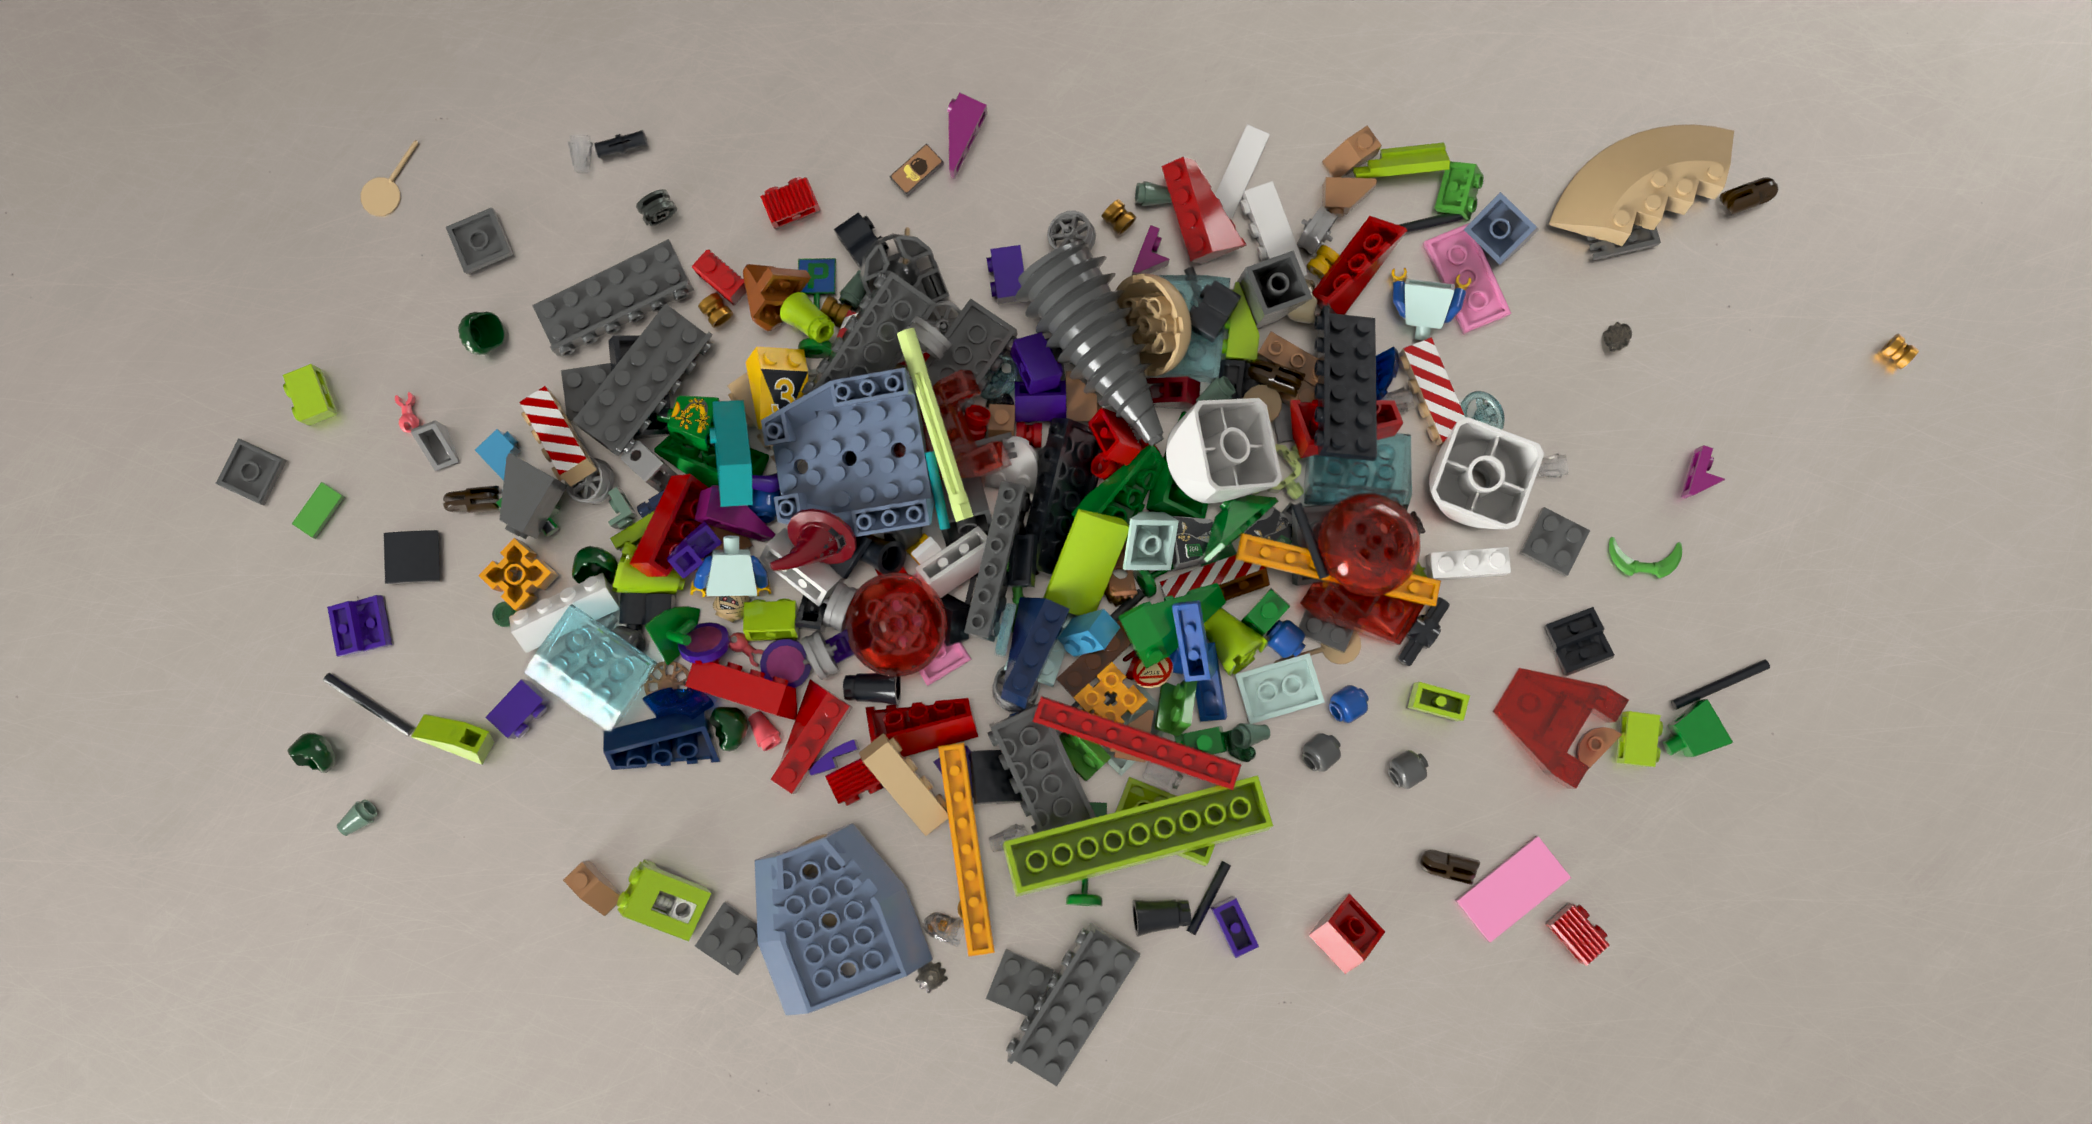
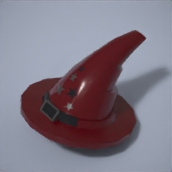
M819 509L801 510L792 516L787 526L788 536L794 547L790 550L789 554L770 562V567L773 571H779L817 562L826 564L843 563L852 557L857 547L856 536L846 522L828 511Z

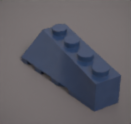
M1020 597L1001 695L1002 699L1025 709L1067 620L1069 608L1046 598Z
M704 705L603 731V753L611 770L646 768L647 764L652 763L660 764L661 766H671V762L687 761V764H698V760L710 759L711 763L720 762L713 727Z

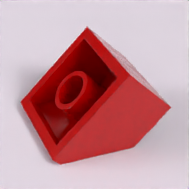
M1349 893L1318 922L1309 936L1346 974L1367 959L1385 931Z

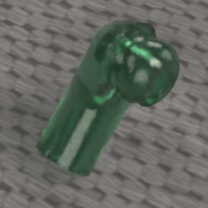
M1232 730L1223 732L1228 752L1232 757L1242 762H1249L1255 758L1256 751L1252 746L1247 749L1236 747L1231 739Z

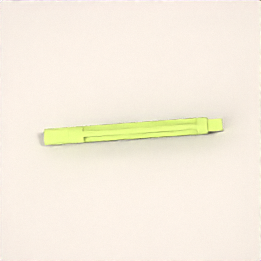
M915 329L903 330L897 333L930 435L955 520L957 522L973 517Z

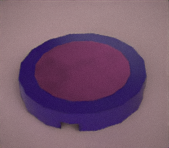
M700 623L687 634L691 637V643L687 646L678 643V649L682 658L690 663H695V660L708 663L726 653L730 643V636L727 629L719 623Z
M778 639L770 643L763 651L760 660L761 672L766 673L765 679L772 681L773 677L776 676L788 680L787 686L793 688L805 682L809 677L812 666L810 664L804 665L803 660L807 659V654L803 645L793 639Z

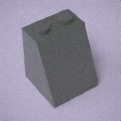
M1294 250L1246 267L1237 280L1240 283L1257 328L1277 322L1312 299Z
M509 453L506 457L500 521L507 524L506 530L524 539L531 536L537 539L568 485Z
M939 467L950 528L941 530L946 547L977 526L988 536L992 518L978 467L959 472L973 517L957 522Z

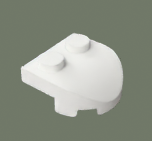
M1012 436L1010 439H1003L1004 444L1014 442L1015 447L1005 451L1006 454L1016 452L1017 457L986 465L985 487L1000 488L1001 481L1024 485L1026 486V492L1034 493L1039 465L1038 451H1035L1029 445V441L1022 437Z

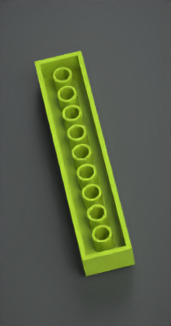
M1257 775L1236 781L1233 790L1222 786H1215L1004 841L1003 849L1015 895L1019 897L1268 831L1273 827L1259 776Z

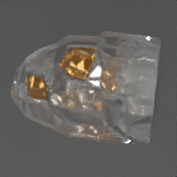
M933 912L924 919L922 925L929 936L956 947L959 946L964 932L963 919L944 912Z

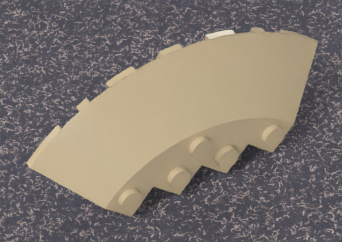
M1696 124L1671 125L1638 132L1617 141L1598 153L1577 172L1557 202L1549 225L1623 246L1631 235L1633 224L1654 230L1661 221L1664 210L1685 215L1693 204L1696 194L1715 200L1726 184L1731 165L1734 130Z

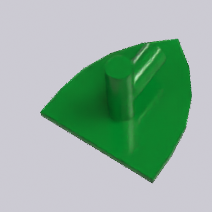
M690 606L674 607L663 611L645 625L667 665L671 664L680 655L678 643L685 646L691 643V637L687 634L698 624L699 608Z

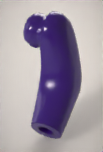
M774 473L766 476L752 475V489L769 493L780 492L778 474Z

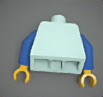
M1395 268L1391 272L1394 281L1393 303L1399 315L1406 318V324L1416 326L1414 338L1422 341L1430 338L1431 328L1442 329L1444 323L1451 322L1459 313L1466 296L1465 290L1468 289L1471 283V278L1469 277L1467 284H1460L1459 278L1461 274L1456 277L1454 284L1407 279L1406 268H1404V274L1401 277L1395 276Z
M729 535L723 537L724 550H713L712 556L704 559L702 565L696 571L690 595H693L694 591H701L702 597H705L706 593L707 596H760L759 592L761 590H767L768 594H771V587L767 571L758 557L750 555V550H739V536Z

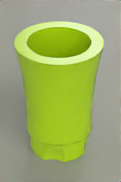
M793 293L782 304L780 317L783 322L797 328L809 338L819 343L828 341L833 336L834 323L813 304L805 293Z

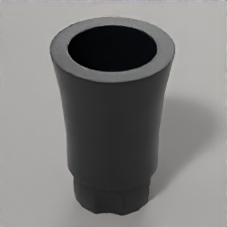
M870 534L872 541L860 560L873 566L885 576L895 575L902 569L906 560L904 545L898 541L886 540Z
M899 669L879 673L845 675L843 680L844 699L856 700L857 702L899 705L901 699V675Z
M1133 900V921L1137 937L1152 932L1191 925V911L1188 900Z

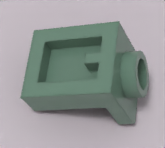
M615 487L608 492L612 498L609 500V503L616 514L619 512L621 514L608 521V523L615 529H624L633 523L632 519L637 517V514L623 490Z

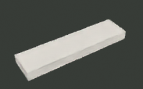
M1248 124L1215 194L1231 220L1270 136L1269 133Z

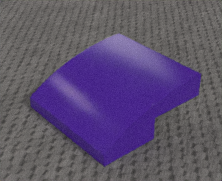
M375 595L357 601H346L327 607L337 657L392 645L383 595Z

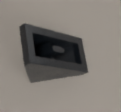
M946 594L936 602L932 598L926 600L947 647L969 639V634L964 633L971 605L950 594Z
M803 595L795 620V627L803 630L825 632L826 626L823 625V619L827 604L822 603L820 606H817Z

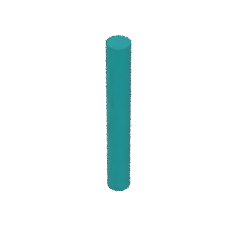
M935 451L926 452L925 457L940 530L948 529L950 524Z

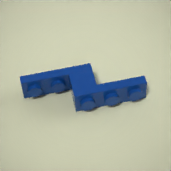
M1200 600L1174 603L1172 609L1185 682L1197 681L1196 699L1200 722L1226 720L1227 710L1215 642L1207 643Z

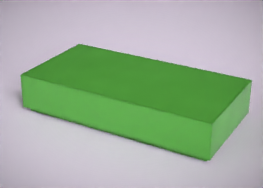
M321 482L292 522V525L316 539L345 497Z

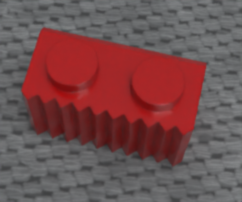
M802 177L793 178L788 181V185L780 188L777 186L771 187L764 192L765 195L760 196L774 229L821 210L807 177L803 179Z
M710 249L706 250L692 265L696 274L733 306L746 294L744 279L712 253Z
M1100 408L1088 422L1106 459L1113 460L1114 462L1117 461V463L1127 466L1141 451L1142 447L1138 443L1136 436H1134L1132 429H1130L1131 426H1128V423L1123 418H1117L1115 412Z
M861 758L825 776L837 803L845 802L846 806L859 801V794L867 790L869 794H873L884 788Z
M1568 903L1546 925L1581 964L1587 966L1610 946L1605 940L1608 935L1599 925L1593 926L1588 921L1590 915L1581 905L1575 906Z

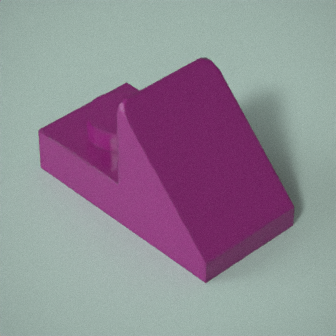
M1150 225L1132 275L1150 274L1169 265V258L1152 252H1157L1162 240L1161 237H1158L1160 228Z
M1703 445L1695 449L1681 494L1682 498L1691 497L1725 480L1722 477L1706 473V471L1711 469L1714 457L1711 456L1713 448Z

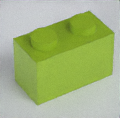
M309 364L283 375L285 381L283 388L286 395L293 402L292 413L297 421L311 426L338 415L320 368Z
M782 598L777 601L766 602L765 600L756 599L752 602H744L743 632L746 640L798 639L799 628L795 627V620L799 609L796 600L792 601Z
M1416 682L1413 684L1407 708L1454 721H1464L1470 695Z
M1633 711L1622 712L1620 733L1622 735L1619 737L1617 763L1656 767V762H1659L1661 753L1660 747H1658V736L1660 737L1663 731L1660 715Z

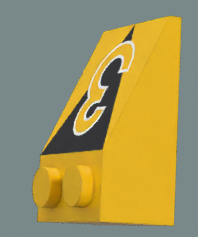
M756 346L746 360L758 429H762V419L804 395L802 389L808 382V368L804 349Z

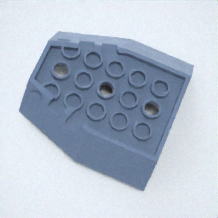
M906 368L829 381L761 420L765 446L773 445L781 496L774 497L778 523L789 524L792 516L801 510L819 509L840 517L851 527L856 537L931 525L934 497L925 457L927 448L918 397ZM899 442L906 448V453L901 458L897 457L894 453V447ZM849 451H853L857 457V461L853 466L848 465L845 460V456ZM801 459L808 463V470L804 474L800 473L797 469V464Z
M853 823L830 831L827 836L783 853L777 851L755 860L758 945L785 1015L811 1013L906 977L933 960L906 887ZM808 864H813L818 868V875L813 878L807 877L804 874L803 868ZM827 913L834 914L837 918V923L832 927L826 926L822 921V917ZM847 962L852 963L856 967V972L853 975H845L841 970V966Z

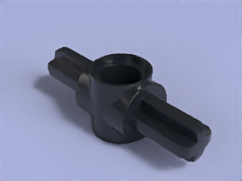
M1438 597L1436 606H1431L1426 615H1419L1408 629L1407 637L1410 640L1398 656V660L1404 665L1411 666L1422 648H1430L1441 632L1439 622L1450 607V604L1445 599Z

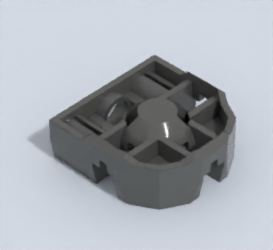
M892 233L875 240L862 257L860 280L866 294L871 295L872 293L866 281L877 277L881 272L885 274L888 270L935 302L949 296L948 289L933 257L931 248L918 237ZM893 239L899 253L887 258L881 243ZM928 255L932 267L920 272L915 260ZM902 257L908 259L909 262L907 264H903L899 262V258Z

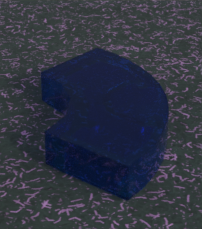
M1394 346L1376 355V400H1382L1386 396L1388 387L1393 378L1397 376L1399 354Z
M673 687L655 691L642 698L644 704L657 719L667 714L679 713L687 715L693 720L714 705L712 699L705 693L689 687L687 689H673Z

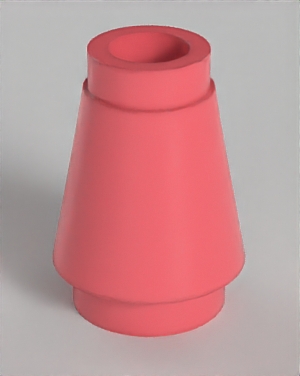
M761 711L752 714L748 718L756 743L763 751H768L781 742L779 737L781 733Z

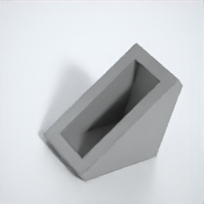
M434 420L411 429L412 435L435 471L459 462L447 426Z

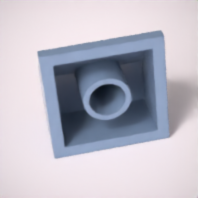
M1501 192L1464 229L1500 265L1517 252L1539 230Z

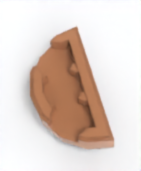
M1606 727L1595 728L1586 732L1577 745L1578 763L1582 769L1587 772L1622 734Z

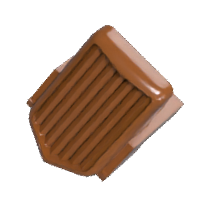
M747 264L743 269V277L753 322L768 332L782 325L783 321L780 317L781 306L791 294L803 290L811 279L806 270Z

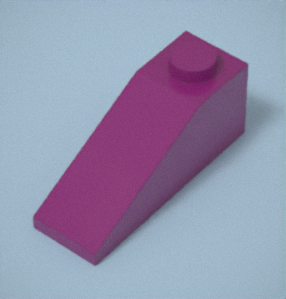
M960 92L956 99L953 98L947 108L949 113L950 177L954 179L988 113L986 104Z
M712 485L710 488L700 492L695 521L701 523L705 521L710 526L760 542H766L775 537V533L746 505L721 507L719 486Z

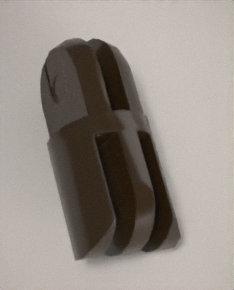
M1763 177L1721 193L1719 198L1730 213L1735 215L1770 201L1776 196L1779 188L1772 178Z
M1260 359L1253 360L1250 363L1251 367L1247 370L1249 377L1253 380L1266 384L1270 389L1295 398L1298 394L1297 390L1302 385L1301 381L1306 376L1305 373L1278 363L1274 365Z
M499 486L467 488L464 491L448 492L443 497V501H445L443 503L444 509L449 512L468 513L500 511L496 503L499 500V495H497L499 493Z
M1428 850L1423 853L1420 865L1429 874L1472 885L1480 861L1452 853Z

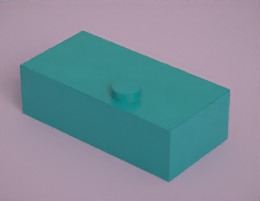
M744 400L714 401V428H710V443L715 445L721 507L753 505L752 463Z

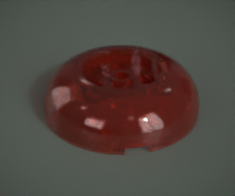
M1377 493L1354 494L1339 501L1329 511L1327 516L1324 517L1318 537L1319 549L1332 578L1335 577L1348 591L1363 596L1384 595L1402 586L1415 571L1421 551L1419 531L1409 512L1392 498ZM1381 523L1387 527V533L1381 530ZM1363 525L1365 528L1364 534H1359L1356 531V526ZM1386 548L1387 553L1390 555L1391 559L1385 557L1384 550ZM1360 551L1368 555L1367 560L1359 553Z
M886 573L865 582L854 594L845 618L849 637L848 642L855 656L870 670L890 677L911 675L930 665L942 650L948 630L946 609L938 593L924 580L906 573ZM895 600H898L899 604L902 605L900 611L893 609V602ZM916 615H919L921 618L920 626L913 624V618ZM899 619H901L902 621V628H900L897 624ZM881 621L885 622V632L880 631L879 623ZM901 636L906 637L908 640L906 647H901L898 643Z

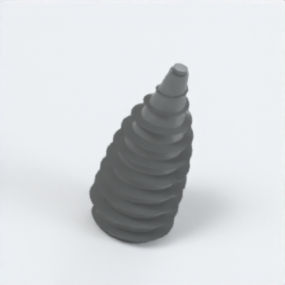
M1083 240L1074 241L1059 247L1037 260L1020 275L1018 282L1021 288L1018 290L1015 299L1018 302L1031 301L1025 312L1028 318L1041 317L1036 326V332L1052 334L1046 347L1052 349L1062 348L1063 352L1058 358V363L1061 365L1073 363L1075 365L1070 378L1075 380L1085 378L1088 381L1083 392L1086 394L1098 392L1102 396L1099 402L1100 406L1111 405L1117 411V418H1123L1145 443L1154 446L1164 439L1162 436L1163 430L1154 407L1156 404H1153L1150 388L1154 384H1147L1145 370L1152 363H1141L1139 353L1147 344L1134 343L1133 334L1140 325L1127 326L1125 320L1133 308H1119L1117 300L1124 293V290L1111 291L1109 283L1116 273L1102 274L1100 270L1101 265L1107 258L1106 256L1093 258L1088 248L1089 244Z

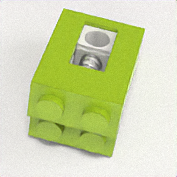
M646 859L643 862L640 861L639 865L634 867L630 873V884L626 891L621 893L617 902V910L622 917L689 942L712 893L702 885L659 869L651 861ZM663 891L665 893L673 895V897L670 898L667 897V895L664 896L662 895V893L659 894V892ZM654 903H656L657 906H658V905L662 906V908H663V907L667 908L666 911L654 907V906H653V905H655ZM686 903L684 911L680 913L675 912L679 904Z

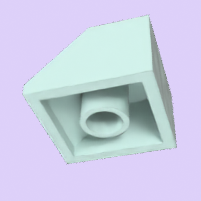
M1140 512L1130 518L1123 569L1171 570L1179 521L1165 512Z

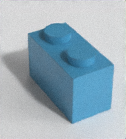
M1105 609L1073 617L1057 639L1062 643L1064 649L1075 657L1104 650L1120 626Z

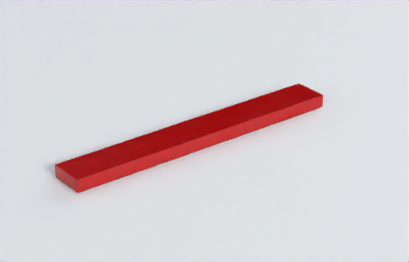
M1044 696L1040 698L1033 722L1231 790L1234 789L1242 766L1234 761Z

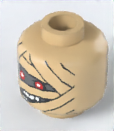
M716 596L713 602V609L716 611L715 615L732 623L735 620H741L744 616V602H750L749 596Z

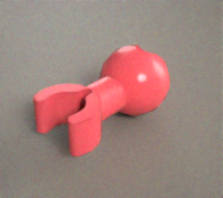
M408 392L406 405L402 403V398L398 395L395 396V402L402 410V416L399 419L400 429L411 433V430H409L411 427L412 429L419 427V419L412 412V407L416 400L415 396Z
M733 633L730 636L729 648L734 652H743L749 657L750 663L758 667L759 664L755 662L752 653L763 654L764 650L753 648L743 633ZM736 636L737 642H732L731 637Z

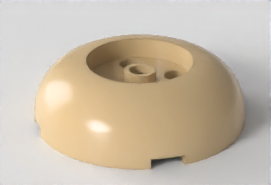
M1154 274L1132 275L1124 279L1115 290H1124L1117 303L1120 309L1133 308L1125 318L1127 326L1140 325L1133 334V340L1135 344H1147L1139 353L1141 363H1152L1145 370V375H1163L1174 369L1182 361L1188 350L1191 339L1190 313L1183 296L1168 280Z

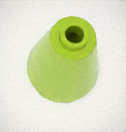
M625 541L613 583V592L676 594L677 590H683L686 577L683 579L674 568L668 576L647 577L629 563L638 546Z
M1222 607L1204 623L1206 637L1210 643L1215 642L1217 657L1229 676L1232 673L1235 675L1255 660L1254 655L1256 651L1259 650L1262 653L1268 645V641L1264 636Z

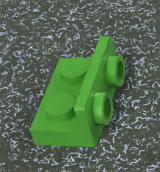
M1450 161V169L1444 172L1435 205L1437 212L1460 214L1465 220L1471 219L1472 212H1475L1477 208L1476 196L1478 189L1482 188L1484 175L1477 164Z
M1184 679L1176 686L1167 682L1161 685L1155 722L1156 730L1178 737L1191 726L1197 681L1185 682Z
M1065 732L1059 735L1074 771L1084 781H1088L1111 758L1097 743Z

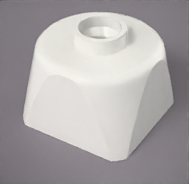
M1260 398L1198 401L1175 424L1169 434L1166 444V457L1170 473L1179 488L1198 502L1219 503L1276 487L1282 479L1267 405Z
M1469 417L1457 421L1434 461L1429 476L1432 497L1438 508L1448 518L1458 523L1476 528L1511 529L1519 525L1544 452L1540 444ZM1473 470L1484 474L1486 477L1485 488L1475 483L1472 477Z

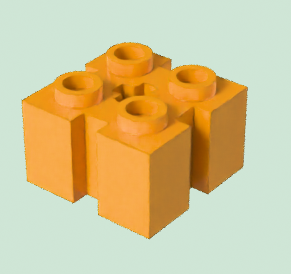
M513 538L500 552L504 558L499 563L492 561L478 575L493 590L504 591L500 597L515 611L529 608L538 598L533 593L538 588L546 590L559 576L544 561L539 559L533 560L537 554L523 541ZM518 571L522 572L520 580H517L519 578L517 575Z
M1113 662L1096 676L1100 682L1094 688L1088 683L1074 697V700L1085 711L1091 712L1093 710L1099 716L1123 724L1125 721L1121 717L1127 711L1133 715L1148 701L1134 685L1128 689L1122 683L1126 676ZM1114 693L1117 696L1115 698L1117 704L1114 706L1111 703L1109 706L1105 705L1106 698L1104 695Z

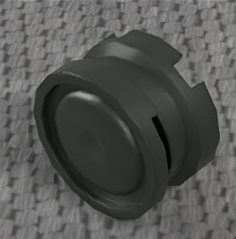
M664 189L649 193L639 200L636 205L638 212L643 214V220L647 226L649 224L650 226L658 225L668 220L677 211L673 201H670V195Z

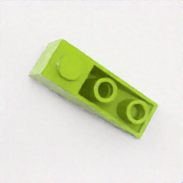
M1235 282L1231 290L1241 295V299L1224 325V329H1228L1227 339H1222L1221 354H1225L1224 360H1239L1251 363L1257 359L1260 334L1240 283Z
M426 714L423 715L411 736L414 739L483 765L495 743L490 732L466 722Z

